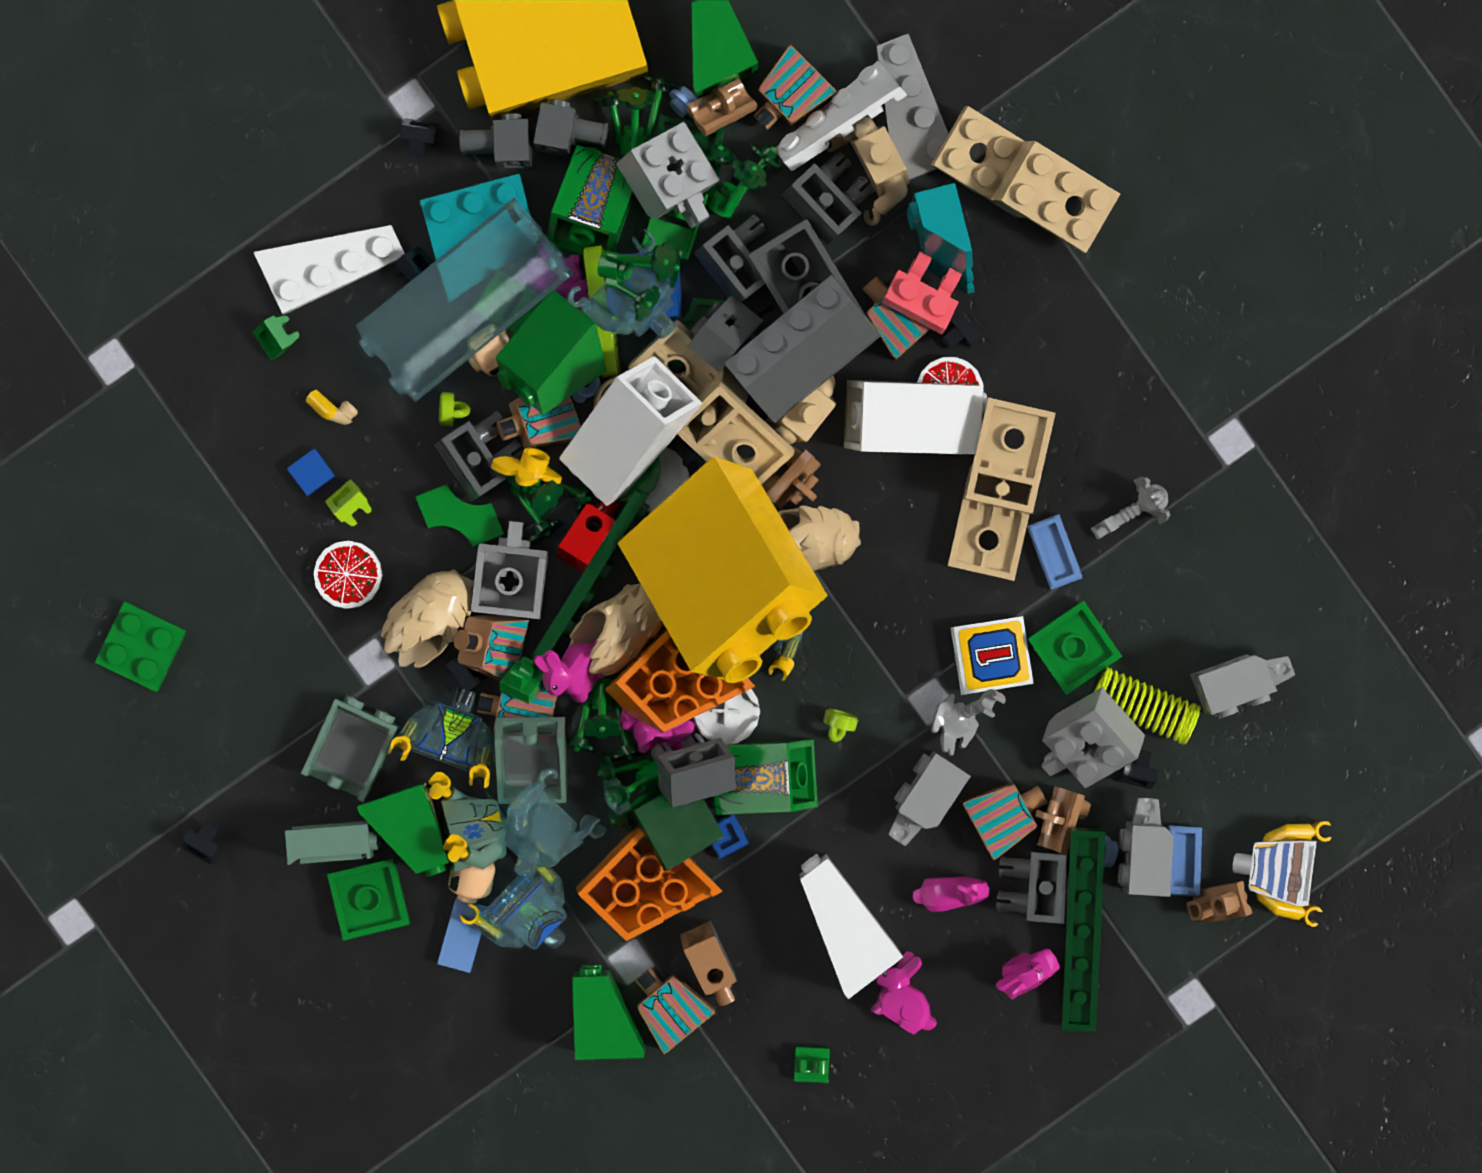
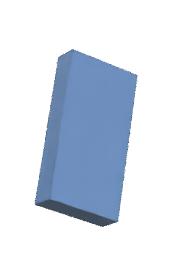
M1059 514L1027 526L1050 590L1083 578Z
M1168 826L1167 829L1174 836L1170 895L1199 897L1202 828Z
M456 897L437 964L470 973L483 929L475 924L463 923L459 915L461 914L466 920L472 921L476 917V912L467 904H473L479 908L480 916L486 920L488 910L486 913L484 911L489 906L478 903H465Z

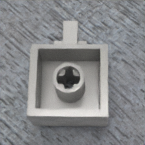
M685 122L632 149L616 163L646 214L651 218L657 219L674 209L678 215L682 214L691 228L708 219L709 214L703 204L704 197L702 193L708 191L720 180Z
M509 521L508 537H499L498 546L479 544L471 612L541 619L549 552L530 549V541L522 540L524 522ZM509 572H514V578L519 579V585L513 586L512 591H507V586L501 584L502 577H508Z
M1247 654L1190 674L1204 713L1214 714L1215 717L1219 718L1239 712L1237 706L1243 703L1253 707L1270 701L1269 694L1277 691L1276 685L1295 675L1288 656L1264 660L1256 655L1250 656Z
M1102 687L1060 711L1048 722L1042 741L1050 748L1051 752L1045 755L1042 768L1050 776L1068 768L1076 779L1087 788L1138 759L1145 735Z
M932 751L930 756L926 754L921 756L913 769L917 773L911 784L904 782L894 797L895 801L898 802L895 807L898 813L888 835L905 846L922 827L928 829L939 825L971 777L934 751Z
M1137 798L1132 822L1126 821V829H1120L1119 849L1124 851V863H1118L1117 883H1120L1122 889L1128 894L1170 897L1174 836L1166 827L1161 825L1158 799Z

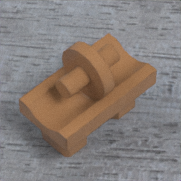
M740 79L725 86L718 85L713 89L712 93L687 105L688 113L705 137L729 123L744 117L757 108V103L747 94Z
M792 445L790 446L795 450L794 455L784 463L789 469L781 478L773 473L761 484L771 502L780 510L789 500L797 505L804 496L812 502L817 498L811 489L819 481L813 473L821 464L807 450L802 452Z
M1055 786L1047 812L1037 810L1035 814L1036 817L1044 819L1037 845L1067 855L1068 850H1070L1071 827L1075 828L1078 818L1082 820L1086 818L1091 807L1090 803L1084 800V795Z
M1243 881L1200 888V896H1193V900L1187 902L1191 920L1193 922L1200 920L1201 924L1253 914L1251 907L1246 902L1247 893L1244 892L1245 886Z

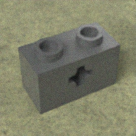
M731 295L723 304L717 301L707 314L696 323L691 330L695 337L687 347L716 371L720 372L726 366L725 362L747 343L764 320Z

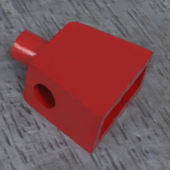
M600 499L595 506L587 503L558 546L556 557L583 574L616 522L612 516L620 503L616 500L606 506ZM588 524L596 525L599 528L598 531L592 532L588 530Z

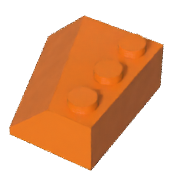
M665 628L605 690L629 715L663 733L756 686L748 678L741 682L728 683L723 679L691 672L668 630Z
M638 824L575 887L577 894L626 941L663 923L664 920L677 913L694 907L695 904L708 897H713L723 892L691 858L686 859L668 871H664Z

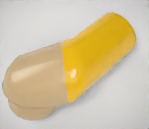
M318 390L312 391L306 398V403L323 419L342 425L350 424L353 422L351 419L358 413V410L348 401H344L337 408Z

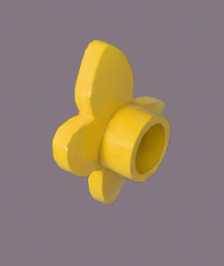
M525 448L520 460L513 457L500 456L494 458L491 464L493 470L503 475L515 476L516 483L521 486H533L539 480L545 482L554 480L557 484H560L562 480L558 473L550 469L548 465L550 457L545 452L536 448Z

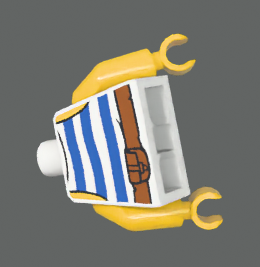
M1327 821L1315 822L1312 826L1309 823L1285 824L1266 833L1263 842H1255L1253 855L1235 854L1233 872L1250 875L1249 890L1256 892L1257 900L1274 915L1293 920L1302 919L1303 922L1311 927L1319 924L1316 921L1308 920V915L1311 911L1317 910L1322 912L1316 905L1309 904L1316 841L1326 842L1332 838L1321 837L1319 834L1321 826L1331 825Z

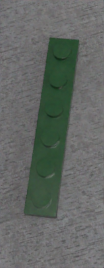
M639 488L634 491L532 654L531 660L534 661L536 655H544L549 650L555 651L558 655L561 649L556 647L557 642L562 635L568 638L575 628L578 620L573 617L581 606L586 610L596 592L591 588L598 578L604 581L612 569L614 563L609 559L614 551L617 549L622 552L618 542L629 533L627 531L635 520L640 523L650 508V505L645 503L650 496Z
M1071 827L1062 1030L1096 1032L1105 829Z

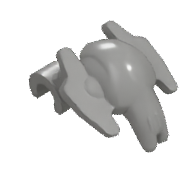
M1139 477L1133 480L1139 493L1138 501L1120 510L1114 516H1110L1096 524L1091 530L1096 538L1100 539L1119 528L1124 522H1128L1130 519L1135 518L1136 515H1140L1142 511L1151 514L1161 525L1170 516L1169 511L1164 509L1168 504L1167 491L1158 484L1150 485V480L1147 477Z
M989 689L984 692L979 700L967 705L963 703L953 704L955 695L949 694L944 702L939 703L933 716L931 731L935 733L940 729L942 751L947 752L949 756L954 755L957 738H960L959 747L965 748L979 726L975 715L983 713L993 718L995 716V713L992 711L994 703L999 701L1004 704L1006 701L1003 694L994 689Z

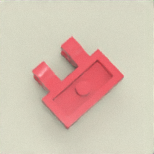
M919 252L916 259L912 261L907 274L900 270L897 271L882 303L942 335L959 303L950 296L962 274L949 268L946 276L942 277L937 290L924 284L920 279L932 258Z

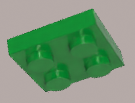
M1084 600L1027 638L1065 695L1122 657Z
M124 601L95 663L154 692H158L187 630Z
M395 857L327 874L343 941L411 924Z

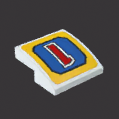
M1023 616L951 627L961 695L984 692L989 689L997 690L1033 684Z

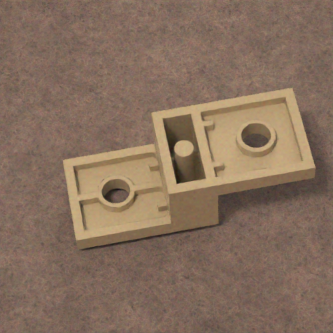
M969 106L963 108L931 163V166L1012 216L1027 218L1082 253H1087L1120 196V193L1040 143L1020 139ZM976 143L983 145L986 150V156L980 163L972 161L969 154L971 147ZM1071 196L1077 197L1081 202V210L1074 216L1069 215L1065 209L1066 201Z
M676 319L630 362L628 368L632 369L655 356L703 403L677 435L706 462L715 456L751 468L762 484L794 455L795 450L746 404L749 393L727 366L718 372L687 347L695 335ZM674 359L680 360L685 364L686 370L682 373H675L669 369L668 362ZM743 444L749 445L754 449L755 455L750 458H744L738 454L736 448Z
M993 398L987 399L973 464L969 468L947 566L1011 581L1015 580L1029 515L1033 514L1056 413ZM1010 429L1019 430L1023 434L1024 442L1018 449H1011L1004 442V436ZM990 530L997 535L998 544L994 549L985 550L980 546L979 536L983 531Z

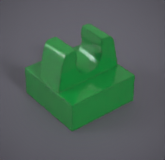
M273 315L264 320L252 332L271 361L281 356L299 338L297 331L287 335L282 328L290 320L287 316L276 318Z
M523 656L521 660L518 659L500 681V691L530 704L544 687L542 680L543 671L538 669L533 660Z
M796 1046L794 1081L828 1083L830 1047Z

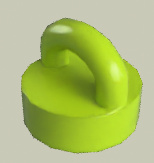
M442 392L440 394L439 424L441 426L453 427V418H464L469 415L470 407L464 402L454 401V393Z
M829 708L826 710L823 722L830 725L828 731L829 740L834 743L839 742L845 736L846 730L855 731L858 723L857 717L836 709Z

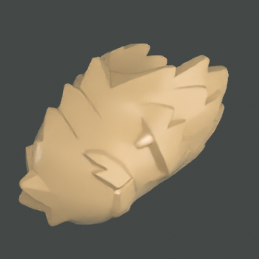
M800 506L796 509L778 511L813 571L822 570L829 566L835 567L838 564L842 565L843 562L852 556L855 549L861 545L859 522L852 521L850 516L843 511L835 508L831 510L823 506H819L817 509Z
M453 569L451 571H439L429 574L413 586V589L404 595L390 609L387 615L388 619L384 623L381 637L383 639L386 638L384 652L387 654L394 651L399 652L398 662L400 667H408L414 664L415 668H420L439 656L450 642H454V636L458 628L464 629L466 616L471 615L474 581L460 575Z
M641 583L627 584L616 596L584 613L580 622L569 635L571 638L569 647L578 643L592 644L596 640L597 643L589 656L590 659H593L589 672L594 674L602 673L604 676L612 675L638 657L650 641L656 638L664 623Z

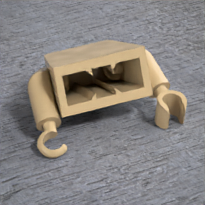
M863 117L855 122L853 132L845 137L831 138L832 147L828 148L827 151L833 152L850 141L879 197L874 202V208L872 209L873 221L869 217L868 210L863 213L865 222L870 226H875L879 223L881 215L887 214L905 198L908 191L907 185L910 181L907 169L885 126L880 125L877 127L871 118Z
M834 376L824 382L776 423L769 416L765 422L789 445L807 442L836 405L832 397L835 388Z

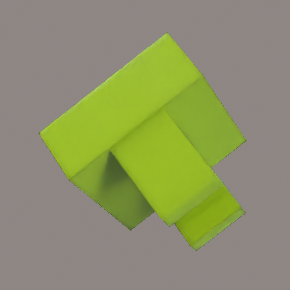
M351 479L325 501L333 514L341 522L345 521L350 526L358 524L352 516L358 508L363 509L367 514L371 512V507L366 497Z

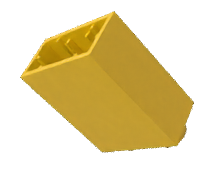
M452 0L437 5L449 45L467 40L474 66L457 70L468 109L471 110L486 105L492 121L501 120L502 114H520L540 108L541 103L549 104L550 99L566 100L642 77L643 74L649 75L645 56L627 0Z
M715 456L618 542L619 547L690 671L723 679L728 683L741 682L755 674L762 665L760 655L777 640H787L802 633L812 621V616L809 612L828 596L753 470Z

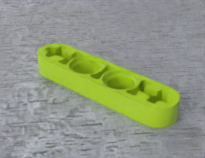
M601 245L584 248V264L592 319L597 326L607 372L601 376L602 378L621 375V360L617 332L610 324L608 288L605 286L606 278L599 277L597 271L600 256L604 252V248Z

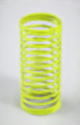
M1109 667L1104 669L1094 692L1102 687L1106 691L1115 675L1109 693L1112 698L1113 692L1122 678L1119 691L1114 700L1118 704L1121 693L1129 681L1125 697L1120 705L1122 710L1125 707L1131 690L1136 684L1132 700L1126 711L1128 717L1135 699L1143 687L1140 701L1131 719L1133 722H1135L1143 700L1150 690L1147 704L1138 722V727L1142 725L1150 703L1157 693L1154 707L1145 725V730L1150 727L1157 706L1164 696L1162 708L1152 728V732H1156L1164 710L1172 698L1169 711L1159 731V735H1163L1171 713L1179 701L1176 714L1166 734V738H1170L1178 716L1186 704L1184 715L1177 727L1173 741L1175 742L1178 739L1179 744L1182 743V745L1188 742L1200 714V705L1192 703L1189 706L1188 700L1182 703L1181 697L1175 700L1174 694L1168 697L1167 691L1161 694L1160 688L1154 691L1153 685L1147 687L1146 682L1140 684L1138 679L1132 683L1131 676L1125 680L1124 673L1118 677L1117 670L1113 671Z

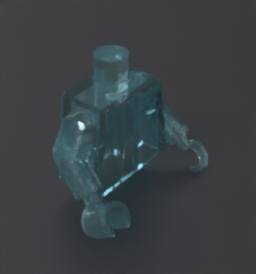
M644 230L649 236V241L646 245H639L635 237H633L632 241L639 251L645 252L644 256L652 257L656 240L648 230ZM633 266L630 278L628 280L623 279L620 282L638 294L648 288L651 289L654 285L659 287L658 292L661 294L659 301L653 307L652 313L648 317L645 316L641 322L635 320V300L617 289L606 287L605 284L591 296V299L582 297L578 302H574V294L581 290L579 286L573 287L568 293L570 305L573 307L582 306V312L604 331L621 335L634 333L639 337L651 328L663 339L676 327V324L666 314L674 305L671 296L675 287L670 288L669 277L664 283L658 282L656 273L652 272L651 268Z
M552 768L543 770L539 774L536 784L530 783L524 791H515L512 803L507 809L508 822L504 842L518 856L514 868L515 872L524 877H533L537 867L555 866L567 854L583 844V839L589 835L594 839H599L604 836L607 830L602 824H597L600 819L594 815L584 816L580 822V829L578 831L575 830L577 823L543 791L546 787L544 779L548 775L553 774L554 779L558 777V773Z

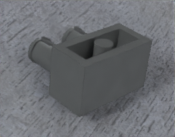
M550 99L549 104L541 103L533 143L539 152L565 157L571 156L572 146H575L576 143L606 149L609 136L608 123L603 124L578 119L579 116L576 110L570 107L569 102Z
M502 114L501 120H493V126L490 129L460 130V151L463 152V156L493 154L498 169L533 168L530 123L528 119H523L521 114Z
M836 151L820 168L814 163L782 194V197L803 219H808L814 231L827 244L832 242L861 214L857 207L875 192L871 183L862 192L859 191L869 181L863 176H859L844 193L839 190L834 182L852 167L848 158L839 167L836 166L845 156L839 151Z
M755 215L749 216L746 221L734 230L729 225L693 253L728 298L733 295L740 302L744 301L765 284L748 256L750 252L746 248L748 244L766 232L763 223L752 231L750 230L760 220Z
M495 411L491 416L474 427L468 421L434 444L471 501L507 479L505 475L491 468L494 458L508 456L520 460L524 451L523 449L511 456L513 451L522 446L517 440H513L493 455L486 447L485 443L499 435L497 426L492 427L494 423L503 418L498 411Z
M695 733L694 737L698 743L695 742L692 735H689L683 741V749L673 751L671 745L666 742H662L666 752L660 744L653 747L651 756L658 764L659 789L672 808L736 790L735 757L722 738L705 742L700 734Z
M1032 852L1031 859L1001 856L999 865L1013 866V869H999L1000 878L1029 879V892L1021 893L999 890L997 899L1010 900L1011 903H996L997 912L1026 913V921L1067 924L1070 855Z

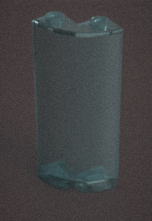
M515 197L356 325L362 337L359 341L361 347L370 357L376 354L387 365L392 375L389 381L400 395L406 392L416 402L574 274L556 246L548 240L541 231L542 228Z

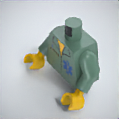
M436 772L428 781L431 785L429 789L430 797L437 800L443 796V801H441L442 827L446 838L443 849L449 851L447 856L452 862L454 872L471 867L478 869L487 868L493 862L506 855V837L524 834L521 815L502 817L496 800L479 799L462 793L451 786L449 777L442 772Z

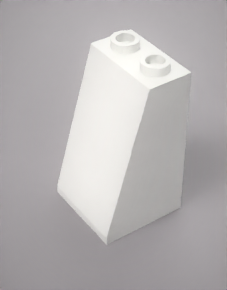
M653 356L615 378L559 459L598 499L608 506L627 494L703 403Z
M847 380L844 448L867 452L975 454L982 425V413L985 412L987 395L983 392V386Z
M815 854L801 865L803 872L799 876L842 990L849 999L902 959L903 956L827 854L821 858L818 854Z

